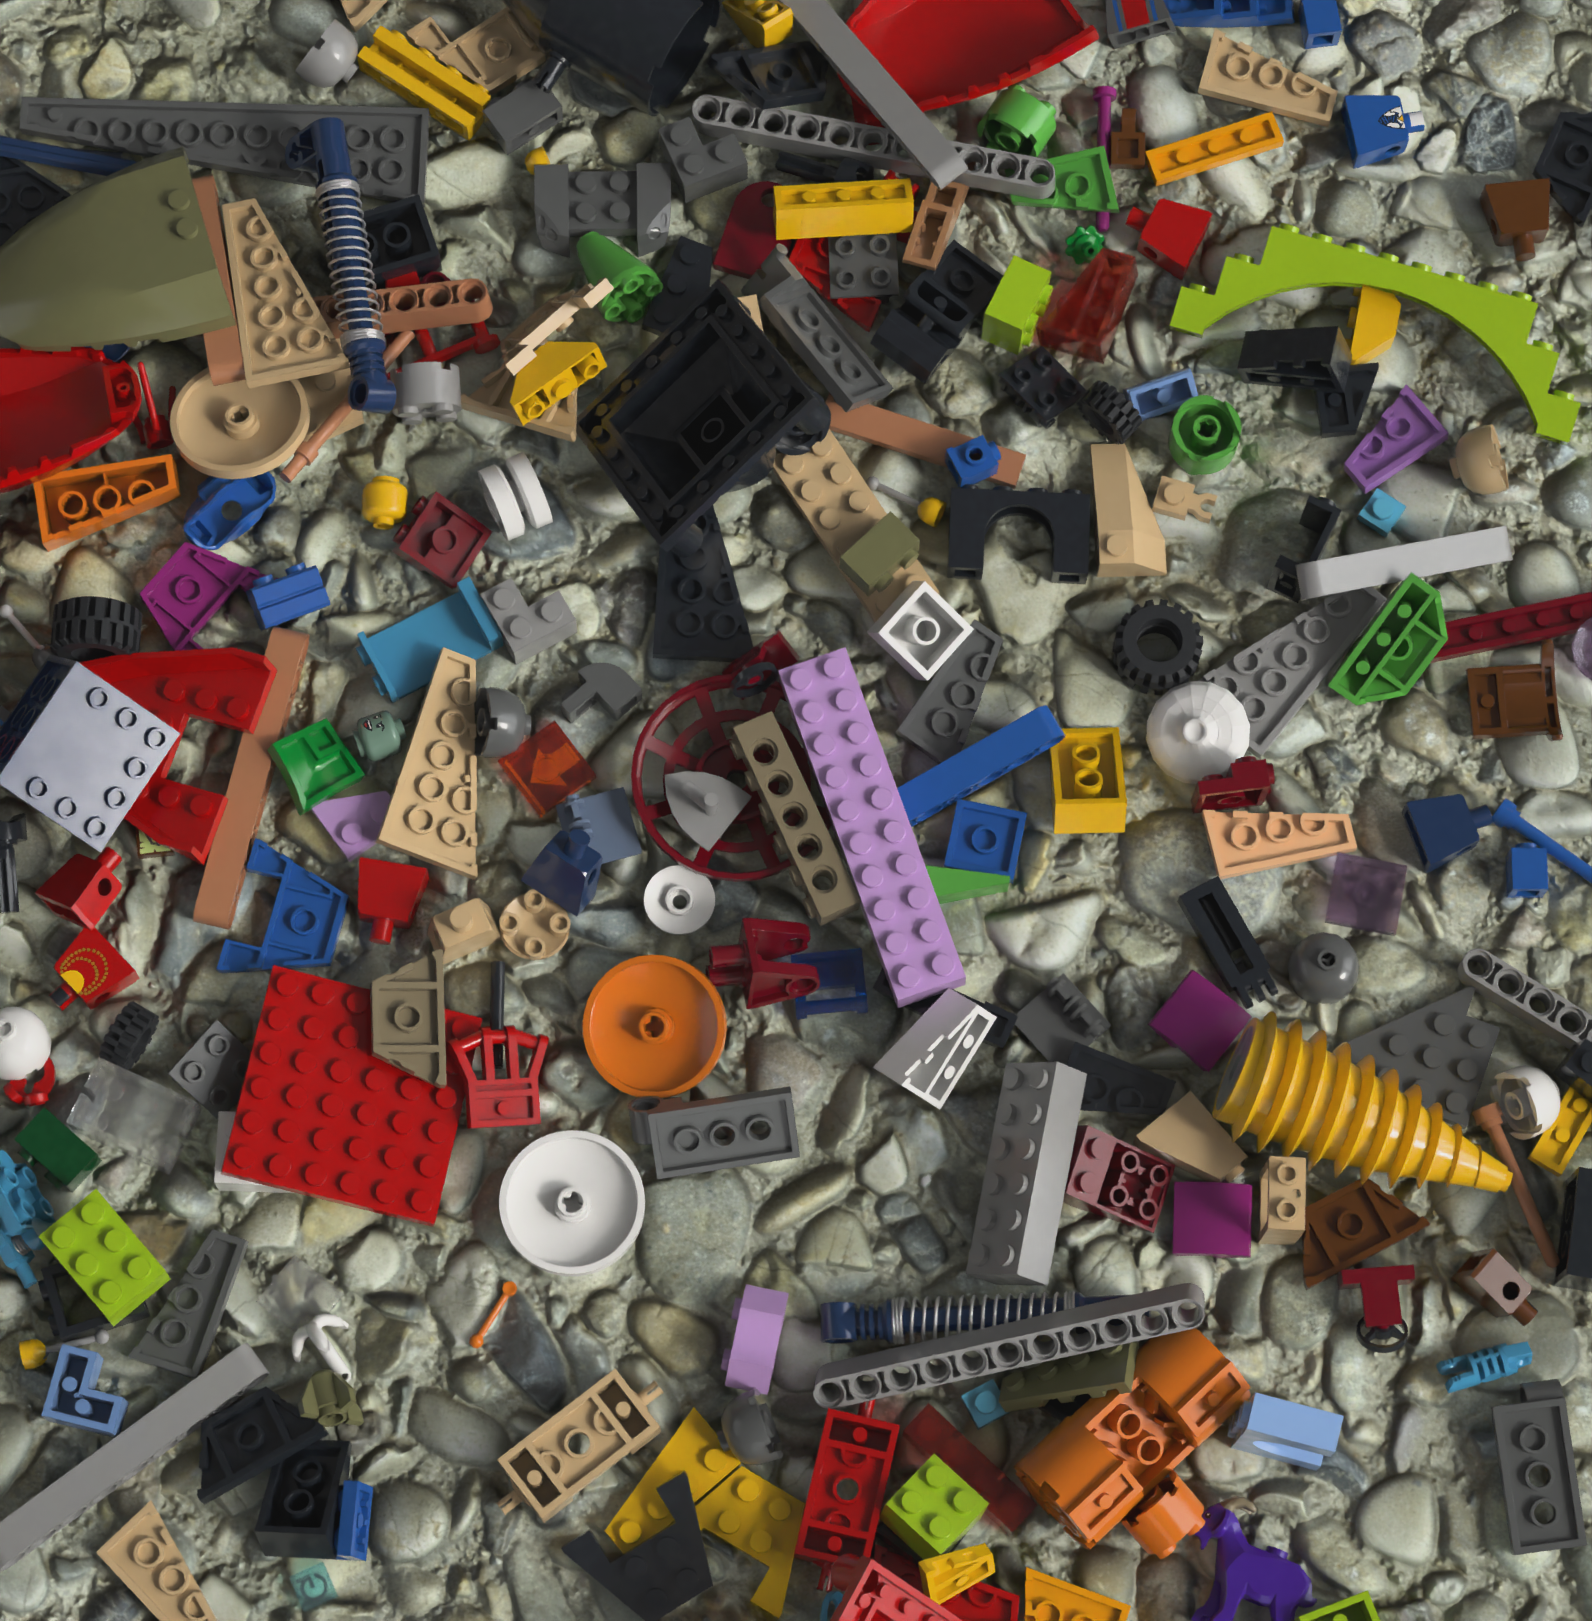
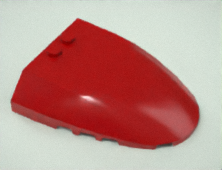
M863 0L846 22L851 31L922 112L971 100L1011 86L1063 61L1099 39L1096 28L1093 25L1087 24L1080 17L1069 0ZM838 74V78L849 96L862 107L869 109Z
M21 347L20 349L0 348V494L17 490L51 477L90 456L121 434L134 421L142 401L140 383L133 368L124 360L116 363L106 358L103 350H95L89 347H71V351H33L22 349Z

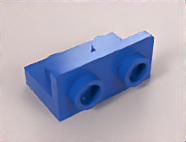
M344 1480L343 1490L338 1495V1510L341 1512L340 1525L334 1534V1546L337 1550L336 1560L366 1561L373 1487L359 1481Z

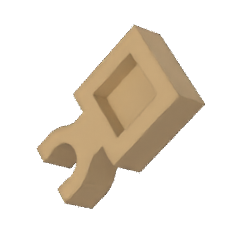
M1162 476L1152 510L1153 512L1185 521L1187 513H1190L1199 521L1209 524L1212 513L1203 511L1201 505L1209 504L1214 506L1217 495L1211 493L1194 494V484Z

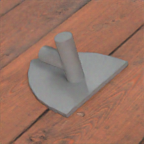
M683 771L665 775L666 797L672 815L680 828L694 842L708 852L752 798V796L723 777L709 773Z

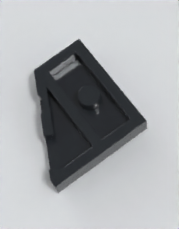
M1378 362L1350 365L1344 393L1314 390L1321 438L1356 434L1379 369Z

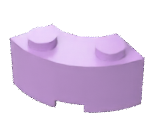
M746 1284L743 1298H735L731 1319L738 1320L732 1349L725 1348L721 1363V1370L727 1371L725 1386L746 1391L756 1388L761 1394L768 1395L789 1293Z

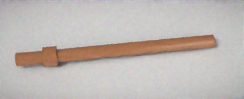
M412 331L400 332L383 352L385 370L389 368L415 337ZM348 394L307 442L303 441L297 448L293 459L279 474L285 482L291 483L305 465H311L319 455L318 450L353 410L348 402Z

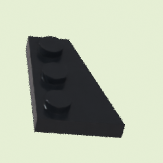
M683 236L680 237L661 280L663 289L658 295L654 296L643 320L642 330L660 336L710 287L712 247Z

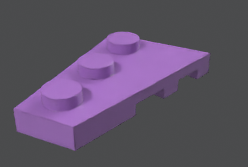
M1406 384L1393 405L1388 407L1382 414L1381 420L1371 433H1367L1346 460L1344 471L1361 491L1366 494L1448 440L1449 433Z

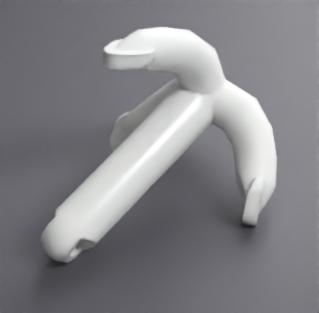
M326 1313L316 1315L308 1324L299 1327L293 1335L291 1351L295 1362L301 1361L303 1344L305 1339L309 1337L330 1369L341 1374V1376L347 1373V1378L344 1380L349 1382L351 1379L350 1370L321 1329L323 1326L348 1329L349 1324L336 1315Z

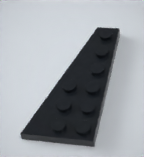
M712 505L694 523V525L701 529L703 534V541L696 553L683 558L677 556L671 550L667 552L662 547L659 549L653 658L733 662L753 648L748 623L743 612L718 518Z

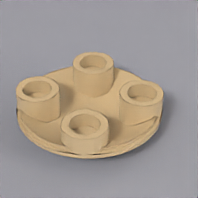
M533 889L513 898L504 907L499 919V933L503 943L513 954L528 960H542L555 955L563 948L569 937L571 923L563 907Z

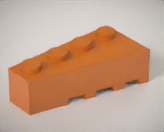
M172 454L61 471L51 477L33 483L42 544L48 552L181 497L177 465Z

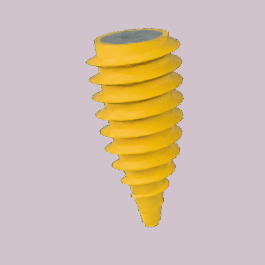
M1274 1011L1267 1013L1261 1020L1253 1018L1249 1022L1230 1057L1216 1094L1212 1116L1214 1119L1232 1125V1143L1247 1131L1257 1135V1153L1270 1141L1282 1144V1157H1290L1295 1150L1306 1152L1308 1171L1323 1158L1333 1161L1334 1178H1337L1347 1166L1359 1167L1361 1185L1366 1182L1373 1172L1387 1173L1389 1189L1392 1188L1399 1177L1416 1178L1418 1189H1420L1425 1181L1446 1183L1447 1188L1449 1184L1494 1193L1498 1191L1505 1193L1513 1177V1172L1508 1171L1506 1165L1483 1151L1479 1144H1473L1462 1135L1460 1124H1454L1450 1127L1443 1121L1441 1103L1436 1102L1427 1109L1421 1105L1422 1091L1418 1084L1410 1086L1402 1093L1399 1090V1074L1396 1069H1390L1378 1078L1375 1075V1059L1373 1055L1369 1054L1363 1057L1355 1065L1351 1062V1047L1348 1042H1343L1330 1052L1327 1050V1036L1324 1030L1316 1032L1311 1038L1305 1040L1302 1038V1022L1300 1019L1293 1020L1284 1029L1277 1027V1017Z

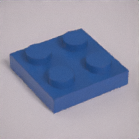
M958 799L944 868L1010 876L1009 883L1013 884L1027 813Z

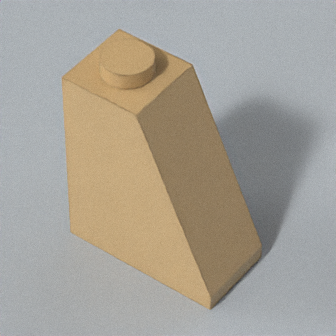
M1191 1091L1137 1134L1133 1141L1137 1148L1172 1163L1176 1167L1207 1182H1222L1225 1179L1228 1183H1231L1245 1171L1242 1164H1244L1248 1157L1236 1142L1232 1143L1230 1135Z

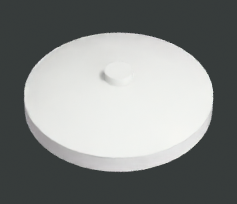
M567 1130L555 1132L529 1144L510 1164L500 1188V1217L511 1245L531 1265L545 1272L560 1276L588 1275L614 1264L633 1245L644 1219V1187L633 1161L612 1141L586 1131Z

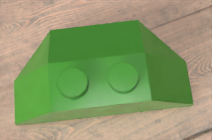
M1410 572L1389 595L1350 648L1328 683V686L1356 706L1407 695L1448 640L1440 592Z

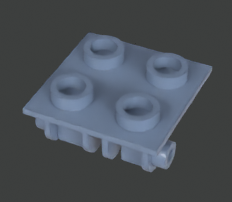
M624 787L580 798L579 794L569 795L565 798V803L555 805L562 831H566L569 834L574 829L585 831L590 836L588 846L601 854L603 858L602 864L642 854Z

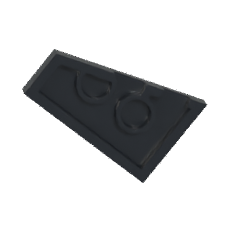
M1076 1041L1066 1064L1087 1074L1080 1109L1082 1111L1162 1115L1176 1084V1081Z

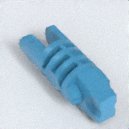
M1527 1341L1512 1345L1503 1343L1494 1345L1492 1348L1488 1347L1473 1353L1440 1361L1436 1364V1367L1441 1375H1449L1466 1370V1373L1451 1377L1446 1382L1447 1392L1452 1393L1479 1385L1481 1382L1486 1383L1500 1377L1515 1374L1518 1372V1368L1531 1364L1533 1354Z

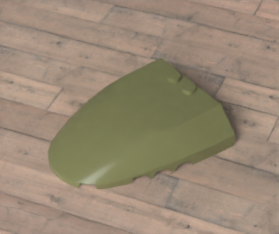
M184 146L135 163L86 186L27 223L0 247V339L2 337L17 343L22 349L33 351H71V347L91 346L95 350H103L104 345L124 343L128 347H135L138 341L151 339L169 342L236 325L202 216Z

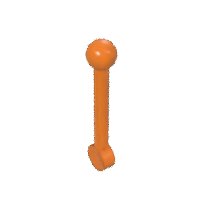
M507 1281L503 1284L501 1297L478 1333L470 1337L469 1344L473 1348H479L483 1345L484 1335L508 1297L516 1294L517 1286L514 1282Z

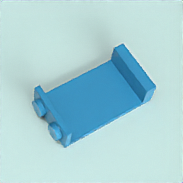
M470 577L457 582L459 592L369 638L366 637L364 631L357 634L360 646L355 649L363 665L371 664L376 675L371 678L381 696L387 693L390 701L394 703L429 685L439 652L443 647L477 660L504 646L502 634Z

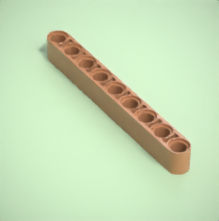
M276 626L271 631L264 656L274 665L277 673L254 734L245 732L242 734L225 795L228 803L212 842L194 908L193 922L228 930L232 926L247 873L246 867L258 833L276 767L274 760L267 750L272 743L284 738L308 651L309 634Z

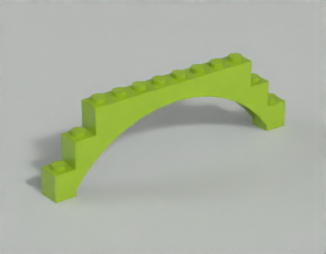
M1280 223L1279 228L1271 227L1260 265L1253 264L1254 258L1244 254L1235 253L1233 258L1226 256L1215 296L1208 294L1209 288L1199 284L1190 283L1188 288L1181 286L1169 329L1201 339L1205 329L1226 315L1248 304L1279 293L1304 288L1331 286L1362 288L1365 285L1421 304L1462 328L1495 358L1510 377L1527 407L1535 426L1532 436L1562 445H1567L1570 441L1581 403L1573 401L1575 395L1568 392L1555 390L1553 395L1548 393L1560 353L1552 351L1553 345L1542 341L1533 340L1532 345L1527 344L1539 304L1532 302V296L1519 291H1512L1511 295L1498 292L1499 286L1492 283L1479 281L1477 286L1464 282L1466 277L1454 272L1446 271L1444 276L1432 273V267L1419 262H1412L1411 266L1398 263L1399 257L1379 252L1377 257L1365 253L1366 248L1350 242H1346L1345 247L1332 243V237L1320 233H1313L1312 237L1299 234L1300 229L1298 227L1285 223Z

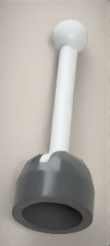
M7 604L0 607V616L7 618L34 648L32 661L35 667L40 670L49 655H54L51 652L50 644L44 643L40 645L13 615L12 607Z

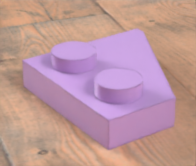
M387 791L326 800L312 808L311 811L347 860L351 862L376 844L375 842L390 800V795Z

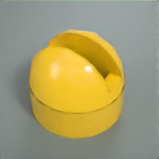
M543 146L533 149L525 158L526 169L532 175H534V165L550 164Z

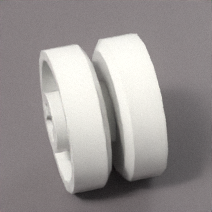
M524 452L506 459L505 468L509 481H507L502 470L495 464L477 471L486 504L506 541L524 535L525 524L521 512L524 513L529 524L536 529L553 522L545 494Z

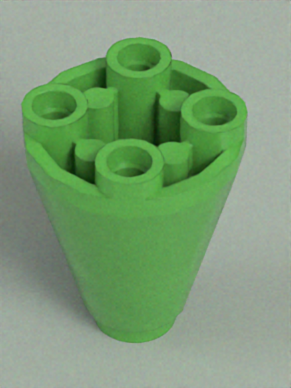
M589 232L579 239L576 249L588 284L591 283L595 286L600 279L607 278L614 287L609 294L596 304L603 318L611 322L627 320L629 323L640 320L644 316V309L651 303L654 296L658 295L663 289V283L655 271L607 237L599 235L598 232Z

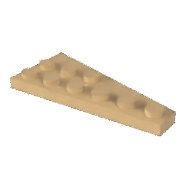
M253 198L222 205L245 379L248 388L350 368L349 361L339 347L333 333L327 326L257 200Z
M443 647L439 652L375 843L475 880L478 877L476 865L477 833L475 832V811L477 810V756H475L476 724L474 706L476 702V660Z

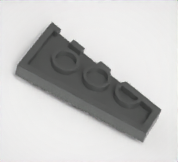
M212 1229L186 1268L185 1275L177 1287L174 1286L167 1297V1302L157 1317L153 1318L146 1329L147 1332L128 1357L132 1360L192 1379L202 1374L249 1242L245 1239Z

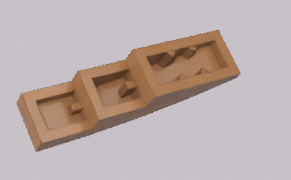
M976 162L968 163V170L975 171ZM931 181L926 198L922 200L902 258L903 263L933 271L936 270L953 232L970 186L952 181L942 190H939Z

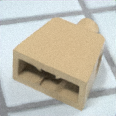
M480 898L472 899L433 916L427 931L434 951L443 949V965L502 940L499 927L490 907Z

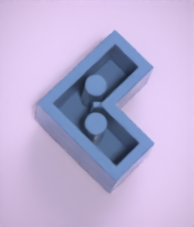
M62 1344L41 1414L42 1417L49 1422L115 1438L121 1433L129 1403L123 1397L95 1390L104 1360L98 1352Z

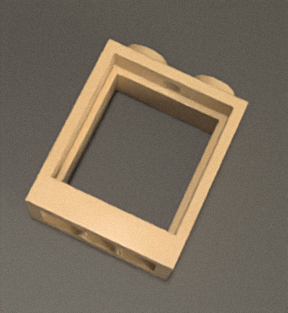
M1269 1156L1261 1169L1259 1177L1258 1244L1295 1245L1304 1233L1306 1158ZM1297 1190L1300 1192L1299 1198H1297Z

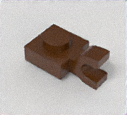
M1122 108L1121 132H1111L1110 169H1144L1145 132H1135L1136 108Z

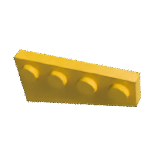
M695 1407L690 1411L604 1530L622 1554L675 1522V1519L657 1492L656 1487L685 1470L688 1474L693 1501L696 1504L741 1465V1462L736 1459L731 1450L724 1452L716 1432Z

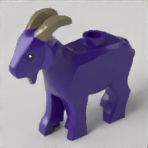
M1233 1496L1204 1510L1202 1518L1205 1520V1524L1193 1535L1200 1540L1201 1550L1207 1546L1209 1539H1217L1215 1577L1207 1601L1195 1611L1190 1621H1233L1241 1599L1258 1606L1268 1607L1271 1621H1294L1298 1607L1310 1608L1317 1603V1599L1312 1596L1311 1579L1300 1565L1287 1560V1552L1272 1546H1267L1266 1551L1249 1545L1234 1510L1240 1509L1248 1514H1252V1512L1256 1511L1253 1502L1245 1497Z

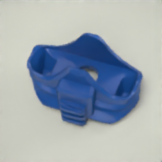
M269 471L244 479H222L213 476L206 478L198 485V497L185 514L183 530L187 540L203 549L217 550L224 544L243 535L260 520L264 511L273 503L276 492L275 478ZM231 501L238 503L242 508L241 516L233 521L224 518L221 512L222 506Z

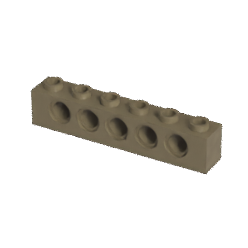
M770 711L733 727V739L729 741L730 748L736 760L742 759L748 770L743 772L746 783L751 792L757 790L762 803L758 804L760 813L766 824L772 822L777 833L773 835L774 843L780 855L787 854L792 865L788 867L789 875L795 887L801 885L806 895V898L802 899L809 918L816 917L819 926H822L859 910L861 900L773 712ZM765 750L771 753L773 759L768 763H760L755 760L753 755L757 751ZM773 782H782L788 790L782 795H776L769 790L768 786ZM795 813L801 817L803 822L798 826L791 827L783 821V817L786 814ZM802 845H811L816 849L817 855L809 859L803 858L798 853V848ZM823 876L831 881L832 886L828 890H818L814 887L812 881L816 877Z

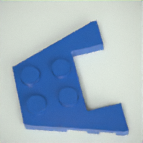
M255 838L246 867L247 871L281 880L262 947L225 939L216 968L217 971L223 974L269 971L273 965L288 969L331 966L350 901L349 896L314 873L297 865L289 857L275 851L267 843Z

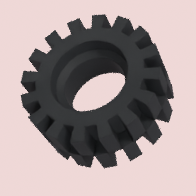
M1098 380L1078 400V410L1084 414L1082 417L1089 421V425L1093 429L1096 428L1102 437L1105 435L1108 441H1114L1118 445L1123 444L1142 424V418L1138 415L1139 411L1132 407L1134 404L1130 400L1127 401L1122 392L1118 393L1114 386L1111 385L1109 387L1107 382Z
M134 1001L129 1002L127 1006L123 1007L121 1014L118 1013L114 1024L110 1025V1031L105 1035L104 1042L100 1046V1058L125 1072L128 1069L130 1070L134 1063L139 1061L140 1055L146 1051L147 1044H150L151 1036L156 1032V1026L159 1023V1016Z

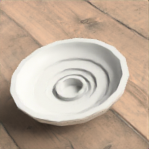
M1190 681L1171 688L1156 701L1147 720L1146 741L1153 760L1166 775L1185 784H1197L1198 781H1202V778L1208 775L1221 774L1225 778L1230 764L1235 763L1236 759L1244 757L1249 746L1250 724L1243 705L1229 690L1212 682Z

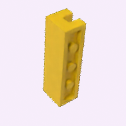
M380 25L373 34V45L370 48L364 46L357 55L359 70L417 108H429L431 117L470 141L484 123L483 110L491 101L489 91L479 83L471 84L463 79L462 74L453 66H443L437 62L435 57L425 48H415L397 30L392 29L389 31Z
M910 178L773 186V218L776 240L912 232L914 199Z

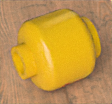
M374 477L372 482L364 486L362 492L361 512L364 519L373 523V527L376 529H393L394 524L402 522L407 516L408 491L404 485L400 484L399 479L395 477Z

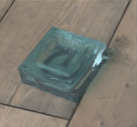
M324 1562L289 1577L304 1612L339 1597Z

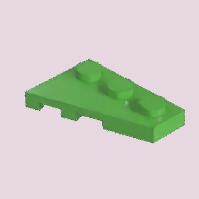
M1104 145L1046 159L1053 164L1055 169V190L1048 198L1033 199L1010 194L1012 204L1016 206L1120 213ZM1005 169L1006 177L1012 176L1015 173L1013 169ZM1038 174L1031 180L1035 183H1044L1049 178L1043 174Z

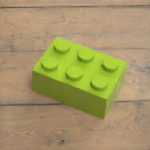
M97 1189L92 1191L38 1236L113 1327L171 1279L165 1269Z

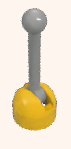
M874 476L866 480V484L871 490L878 489L916 507L920 520L934 528L943 517L947 503L938 498L928 497L920 502L881 484L878 478Z
M100 1329L95 1335L46 1346L38 1339L20 1341L19 1350L25 1370H30L43 1365L49 1353L60 1351L62 1344L74 1347L93 1342L105 1344L109 1340V1333L104 1329Z

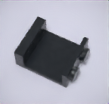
M1310 495L1299 521L1300 525L1321 534L1308 562L1320 560L1341 513V509L1337 508L1334 502L1325 497L1315 498ZM1280 554L1267 589L1298 603L1301 593L1295 565L1300 563Z

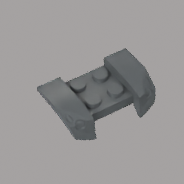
M636 163L637 171L569 172L568 164L534 165L535 218L537 234L542 247L555 254L570 258L569 237H582L593 231L603 236H637L638 257L664 247L670 227L671 163Z

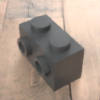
M532 79L521 81L511 93L503 98L497 97L493 99L483 110L484 125L507 155L563 120L562 105L552 91L549 94L543 92L544 87L542 86L541 89H538L531 82Z

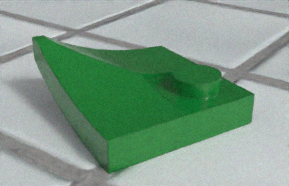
M327 718L272 743L267 750L287 784L299 815H303L330 797L360 782L365 776Z

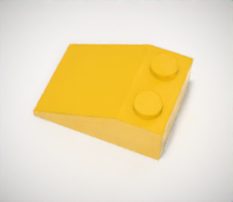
M1119 727L1061 728L1066 735L1065 738L1049 748L1054 834L1125 832L1127 799Z

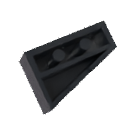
M1339 326L1246 331L1237 370L1244 383L1344 393L1352 353Z

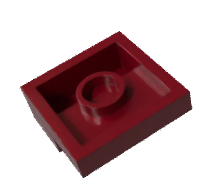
M436 491L427 498L422 495L417 500L411 510V513L416 516L409 526L404 523L395 533L392 541L397 543L392 552L419 571L425 570L453 590L457 587V582L461 581L493 531Z
M1254 756L1238 758L1235 760V763L1230 764L1225 778L1221 774L1203 777L1202 781L1197 782L1191 798L1193 814L1202 813V810L1222 811L1262 806L1267 794L1271 792L1270 784L1275 783L1273 764L1267 763L1266 759L1256 760Z

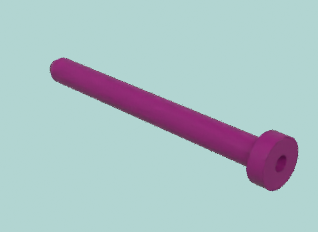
M1098 86L1093 89V100L1098 102L1097 147L1104 145L1110 169L1111 102L1116 100V89L1111 86ZM1096 212V228L1099 232H1106L1110 227V213Z

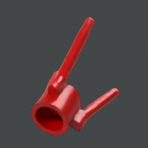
M140 361L137 363L149 417L144 419L145 425L143 426L137 414L133 423L138 431L141 444L146 443L148 449H161L174 443L170 428V415L176 399V387H169L168 420H165L164 415H157L145 366Z

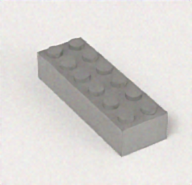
M1057 1061L1006 1063L966 1274L995 1285L1047 1286L1085 1088L1086 1073Z

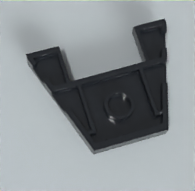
M685 1470L656 1487L657 1492L675 1519V1522L626 1553L610 1561L591 1529L561 1547L562 1551L645 1621H657L713 1586L690 1482Z

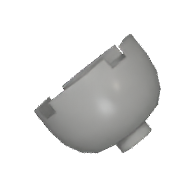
M334 19L295 70L302 79L317 87H333L341 79L347 83L359 68L354 64L359 53L358 43L354 35L347 27Z

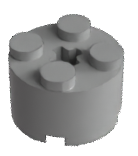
M417 362L402 365V372L397 373L395 368L390 370V380L394 383L397 394L392 413L395 416L402 417V424L423 423L422 418L436 417L437 422H453L457 420V413L462 410L460 373L457 365L450 364V370L441 369V362Z

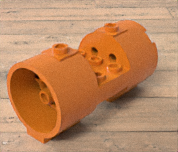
M1196 1328L1150 1338L1137 1351L1132 1392L1120 1394L1117 1389L1107 1390L1105 1397L1090 1398L1072 1416L1064 1418L1013 1466L1017 1471L1015 1474L1048 1515L1051 1514L1062 1526H1065L1063 1530L1085 1549L1090 1550L1195 1448H1198L1239 1409L1240 1405H1243L1244 1400L1247 1401L1251 1397L1249 1391L1251 1387L1234 1364L1225 1358Z

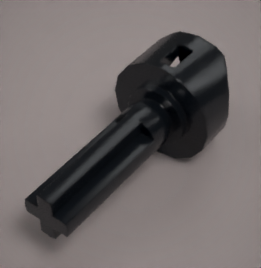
M780 151L779 158L775 164V168H778L777 170L818 183L874 180V167L871 164L849 157L843 159L839 168ZM856 172L864 173V174H863V176H862V175L856 174Z
M25 813L14 815L8 822L0 820L1 914L19 912L15 849L13 845L27 840Z

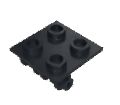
M1040 346L998 374L1000 377L998 382L1002 385L1001 390L1005 391L1015 401L1017 406L1025 403L1022 411L1027 413L1031 410L1029 416L1036 422L1038 427L1043 426L1046 430L1055 423L1056 419L1054 417L1077 403L1087 391L1043 346Z

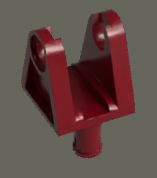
M742 918L738 944L709 946L710 965H706L705 975L715 987L739 985L743 989L746 1009H754L805 996L815 992L820 987V979L816 967L807 964L769 961L806 950L808 948L807 943L811 939L809 927L806 924Z

